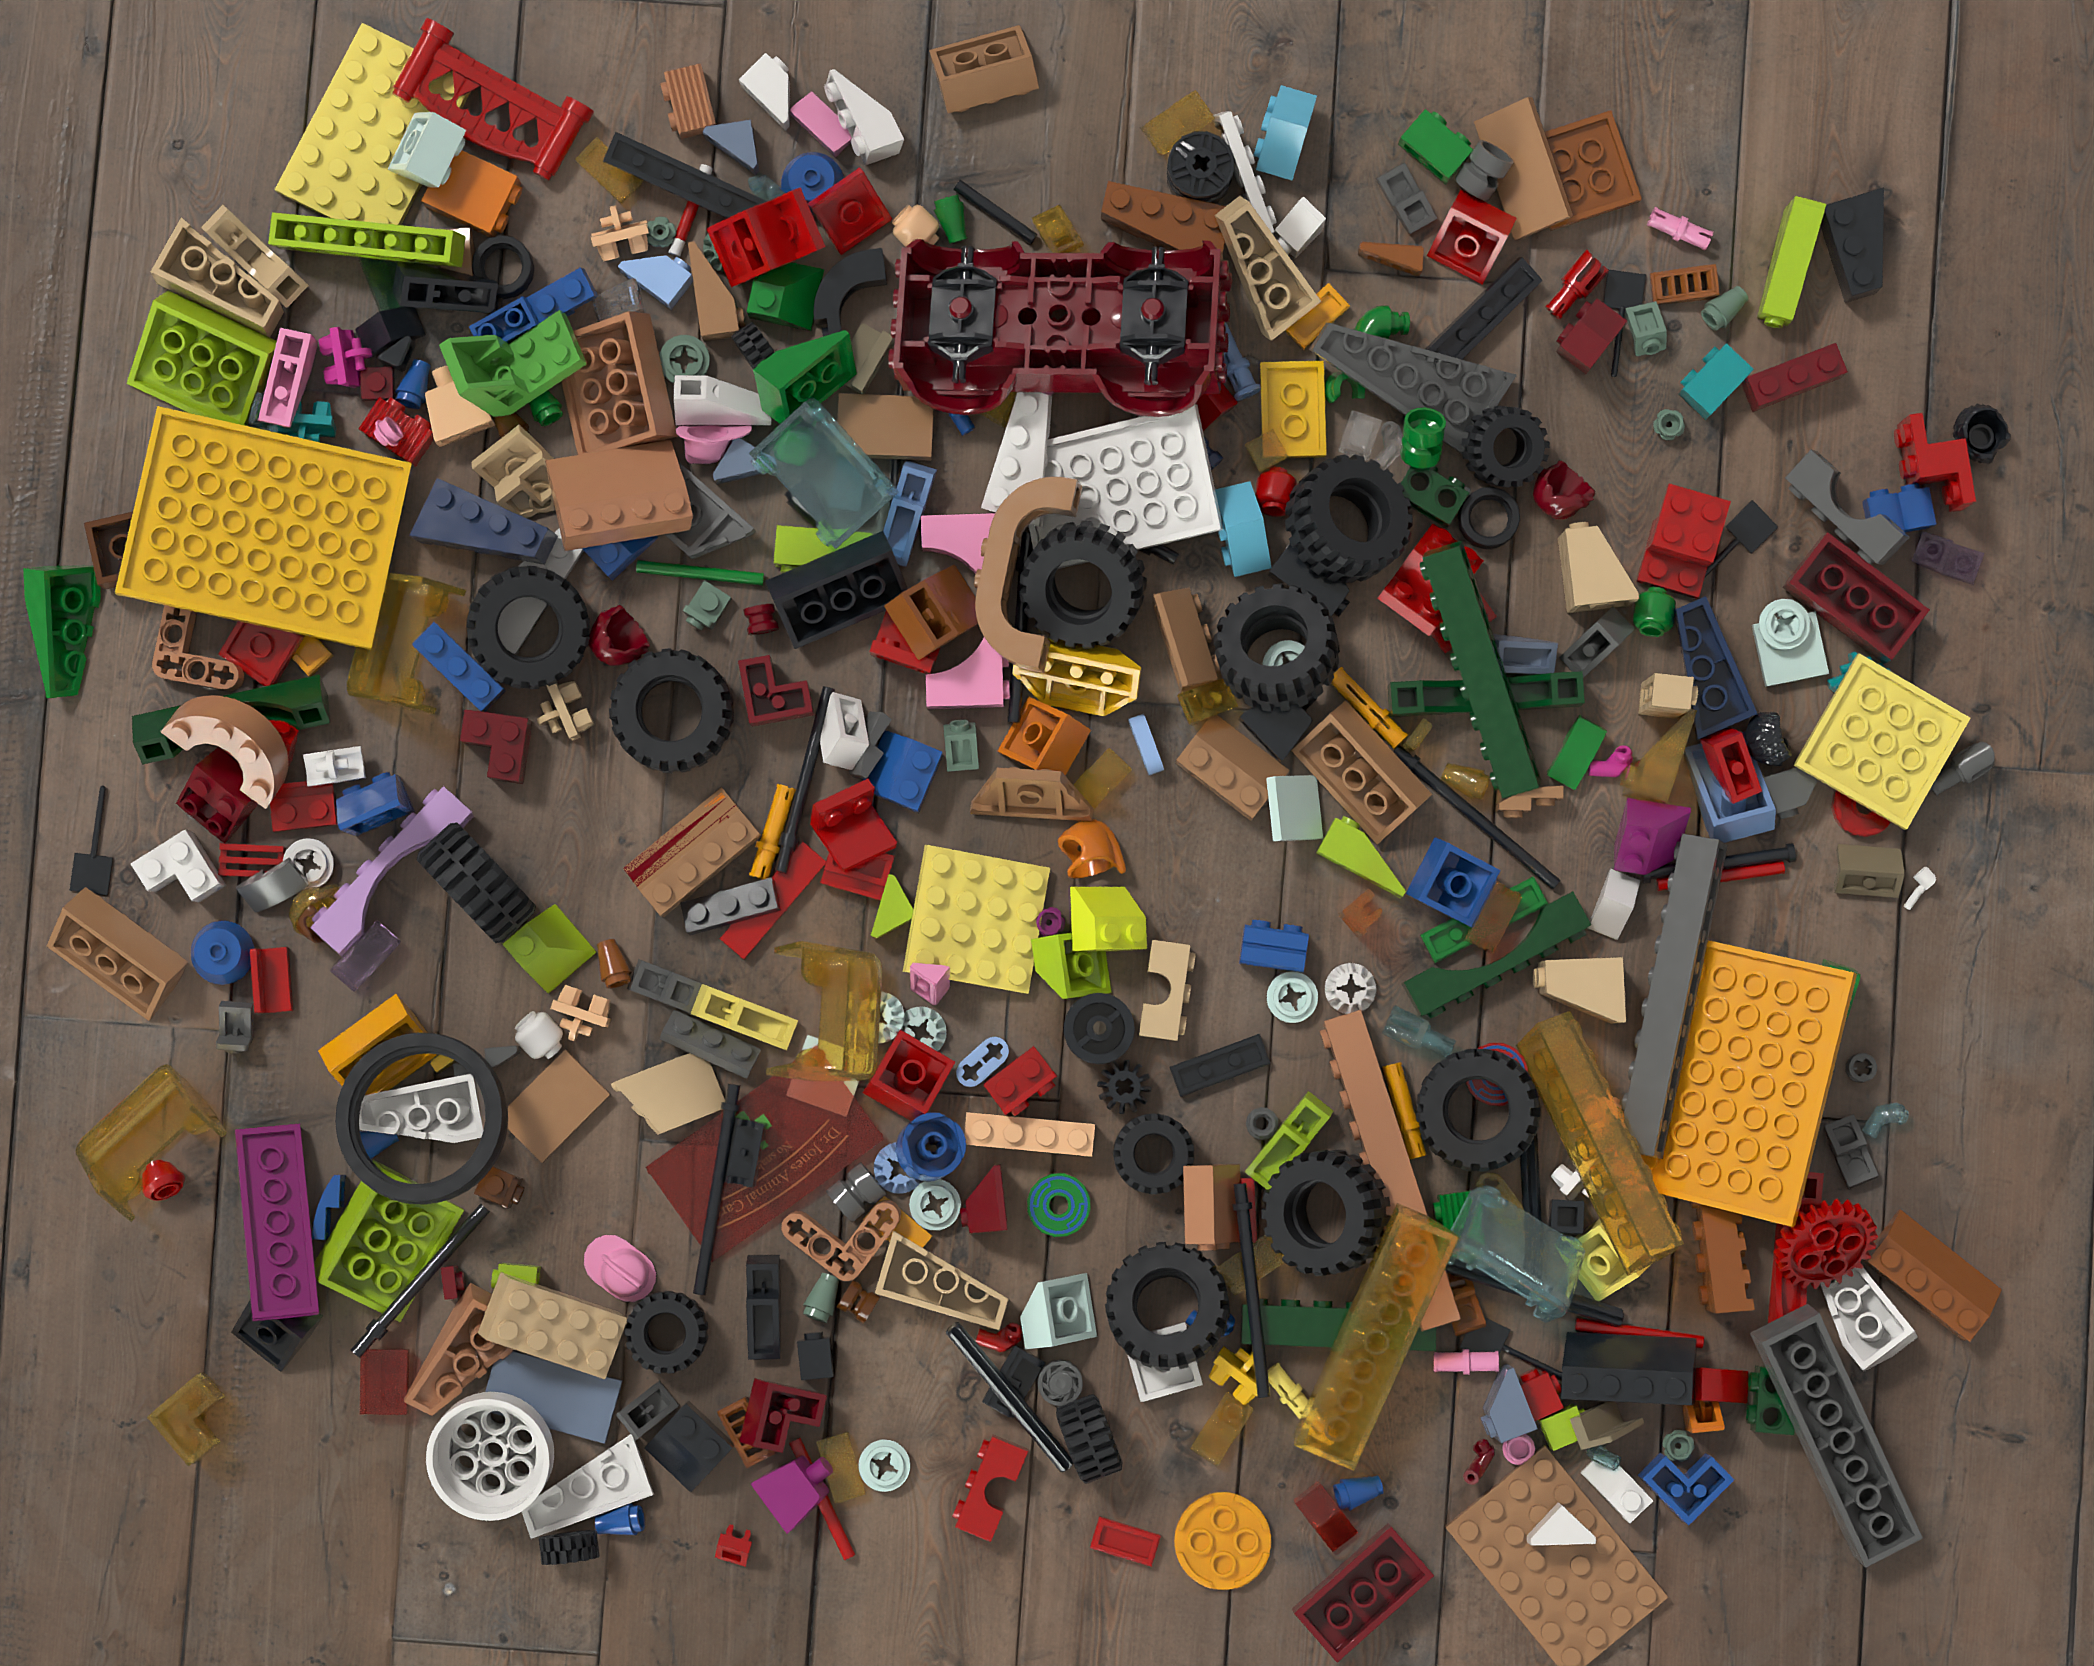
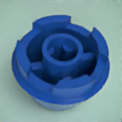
M808 152L795 157L789 162L782 175L781 188L783 194L801 187L808 204L841 181L844 176L839 165L831 157L818 152Z
M230 921L212 922L204 926L196 934L191 945V961L196 972L208 982L220 985L231 984L240 980L250 970V949H254V944L248 932L240 925Z

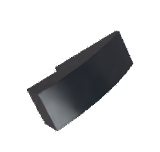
M748 1255L746 1261L748 1360L780 1359V1255Z

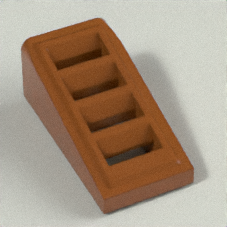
M1362 242L1359 245L1358 255L1414 276H1420L1422 273L1424 247L1375 242Z
M1716 264L1649 274L1652 302L1656 301L1658 305L1712 300L1719 296ZM1706 275L1708 290L1702 291L1701 276ZM1688 277H1693L1694 292H1689ZM1674 278H1680L1681 294H1676ZM1667 279L1669 296H1663L1661 280Z
M747 1396L718 1410L717 1413L746 1468H749L776 1454V1452L763 1449L748 1456L746 1451L753 1448V1446L743 1445L742 1442H739L741 1432L737 1434L735 1428L744 1424L745 1416L731 1422L729 1416L743 1409L745 1412L747 1411L749 1403Z

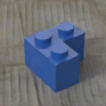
M1659 1453L1637 1475L1688 1526L1734 1481L1729 1473L1712 1456L1706 1453L1685 1474L1665 1455Z

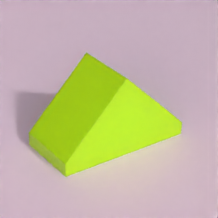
M890 874L887 878L871 932V937L877 939L912 920L913 908L897 878Z

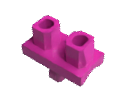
M341 327L330 328V334L318 340L322 355H334L335 361L334 366L325 367L323 371L325 383L352 388L360 387V371L365 370L364 359L372 357V349L362 348L361 338H354L353 330H343Z

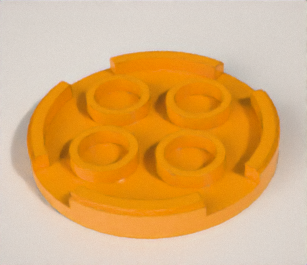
M1231 1492L1209 1493L1193 1501L1180 1516L1174 1536L1175 1551L1184 1571L1198 1584L1218 1590L1239 1588L1254 1580L1265 1567L1271 1549L1270 1528L1261 1510L1249 1499Z

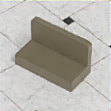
M864 323L860 325L851 340L857 375L845 383L844 386L858 394L866 393L889 354V350L892 349L895 343V338H892L891 334L884 330L880 333Z
M1838 844L1836 850L1838 869L1834 881L1835 893L1899 898L1905 875L1900 849Z
M1603 1401L1570 1419L1581 1450L1613 1442L1645 1424L1643 1417L1623 1422L1615 1401Z

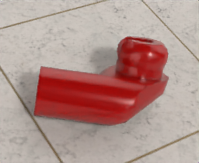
M1009 1323L997 1333L979 1329L976 1343L998 1352H1005L1021 1341L1023 1335L1022 1328L1017 1323Z

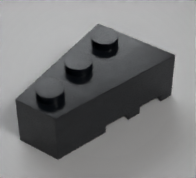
M1884 187L1827 204L1820 227L1845 303L1874 295L1883 287Z

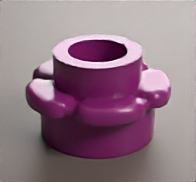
M1043 908V911L1038 915L1036 925L1039 934H1043L1046 937L1057 935L1058 932L1063 931L1065 920L1061 917V912L1057 908ZM1049 919L1052 921L1050 926L1046 924V921Z

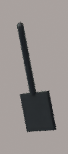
M1609 270L1607 273L1604 304L1610 308L1619 309V315L1624 318L1625 308L1642 305L1646 274ZM1623 328L1615 338L1611 369L1612 377H1616L1618 373Z
M1753 500L1725 526L1735 539L1707 567L1705 577L1739 543L1752 554L1778 528Z
M103 785L99 788L91 853H74L69 891L80 892L86 887L95 894L108 895L113 857L97 855L106 787Z
M1484 1317L1486 1327L1466 1333L1459 1347L1461 1349H1469V1352L1498 1351L1500 1354L1502 1350L1562 1379L1561 1371L1505 1345L1504 1343L1511 1329Z

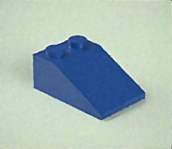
M386 772L372 778L373 784L361 788L360 784L343 790L344 796L336 799L339 829L353 836H359L415 812L401 777L396 774L391 776L390 772Z

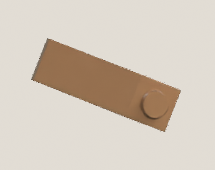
M694 241L688 242L701 337L703 341L732 338L731 336L738 332L740 327L746 326L743 307L737 308L735 299Z

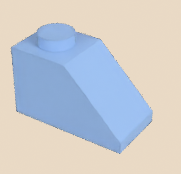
M667 255L622 261L618 265L623 275L670 310L673 309L693 283V276L689 273L691 267L678 257L673 261Z

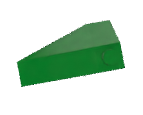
M93 565L23 568L25 603L46 697L58 698L78 695L87 659L84 652L88 637H92L94 629L91 626L94 610L99 608L101 600V587L97 585Z

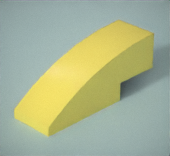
M704 984L701 985L691 1011L692 1015L784 1050L788 1049L798 1022L796 1019Z

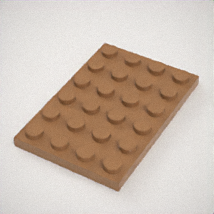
M1545 1445L1535 1451L1534 1455L1525 1463L1518 1465L1444 1526L1557 1666H1586L1668 1598ZM1559 1502L1596 1537V1544L1530 1545L1527 1543V1535Z

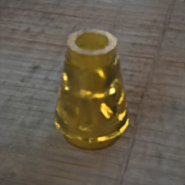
M1448 762L1442 773L1441 780L1472 800L1474 797L1482 800L1488 788L1490 776L1484 774L1485 770Z

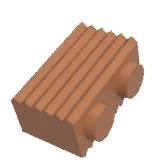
M696 64L664 72L666 82L660 84L665 102L671 100L673 112L668 113L672 132L678 131L680 138L684 139L703 134L702 131L706 126L716 125L702 65Z

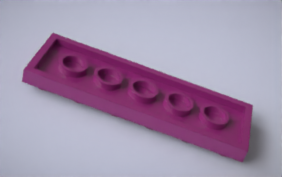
M300 1124L235 1129L252 1321L318 1315L319 1307Z

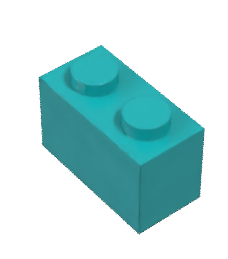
M1727 343L1720 350L1714 346L1702 359L1706 365L1698 373L1692 369L1680 382L1684 388L1678 395L1705 420L1754 370Z

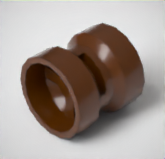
M853 1280L837 1308L844 1312L850 1311L855 1314L856 1320L864 1324L879 1301L880 1296L874 1292H866L861 1284ZM858 1296H860L861 1299L859 1300L858 1304L854 1306L853 1304L857 1300Z

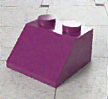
M1627 798L1614 843V870L1647 875L1675 860V846L1678 841L1681 842L1682 834H1685L1691 808Z

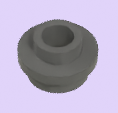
M1256 1108L1247 1116L1246 1128L1254 1138L1268 1139L1277 1131L1278 1119L1270 1109ZM1260 1117H1264L1268 1121V1126L1264 1130L1256 1127V1120Z

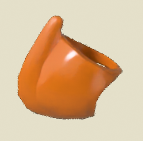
M1095 819L1093 821H1080L1065 830L1058 838L1060 849L1072 862L1067 871L1068 877L1073 879L1085 878L1103 873L1112 867H1116L1121 874L1126 872L1119 843L1113 831L1105 823ZM1079 845L1081 846L1082 851L1077 850V847Z

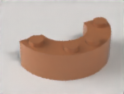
M213 695L191 699L174 712L161 730L162 734L186 751L200 744L216 745L228 751L238 761L243 771V783L240 791L265 809L286 779L288 754L280 734L260 712L236 699Z

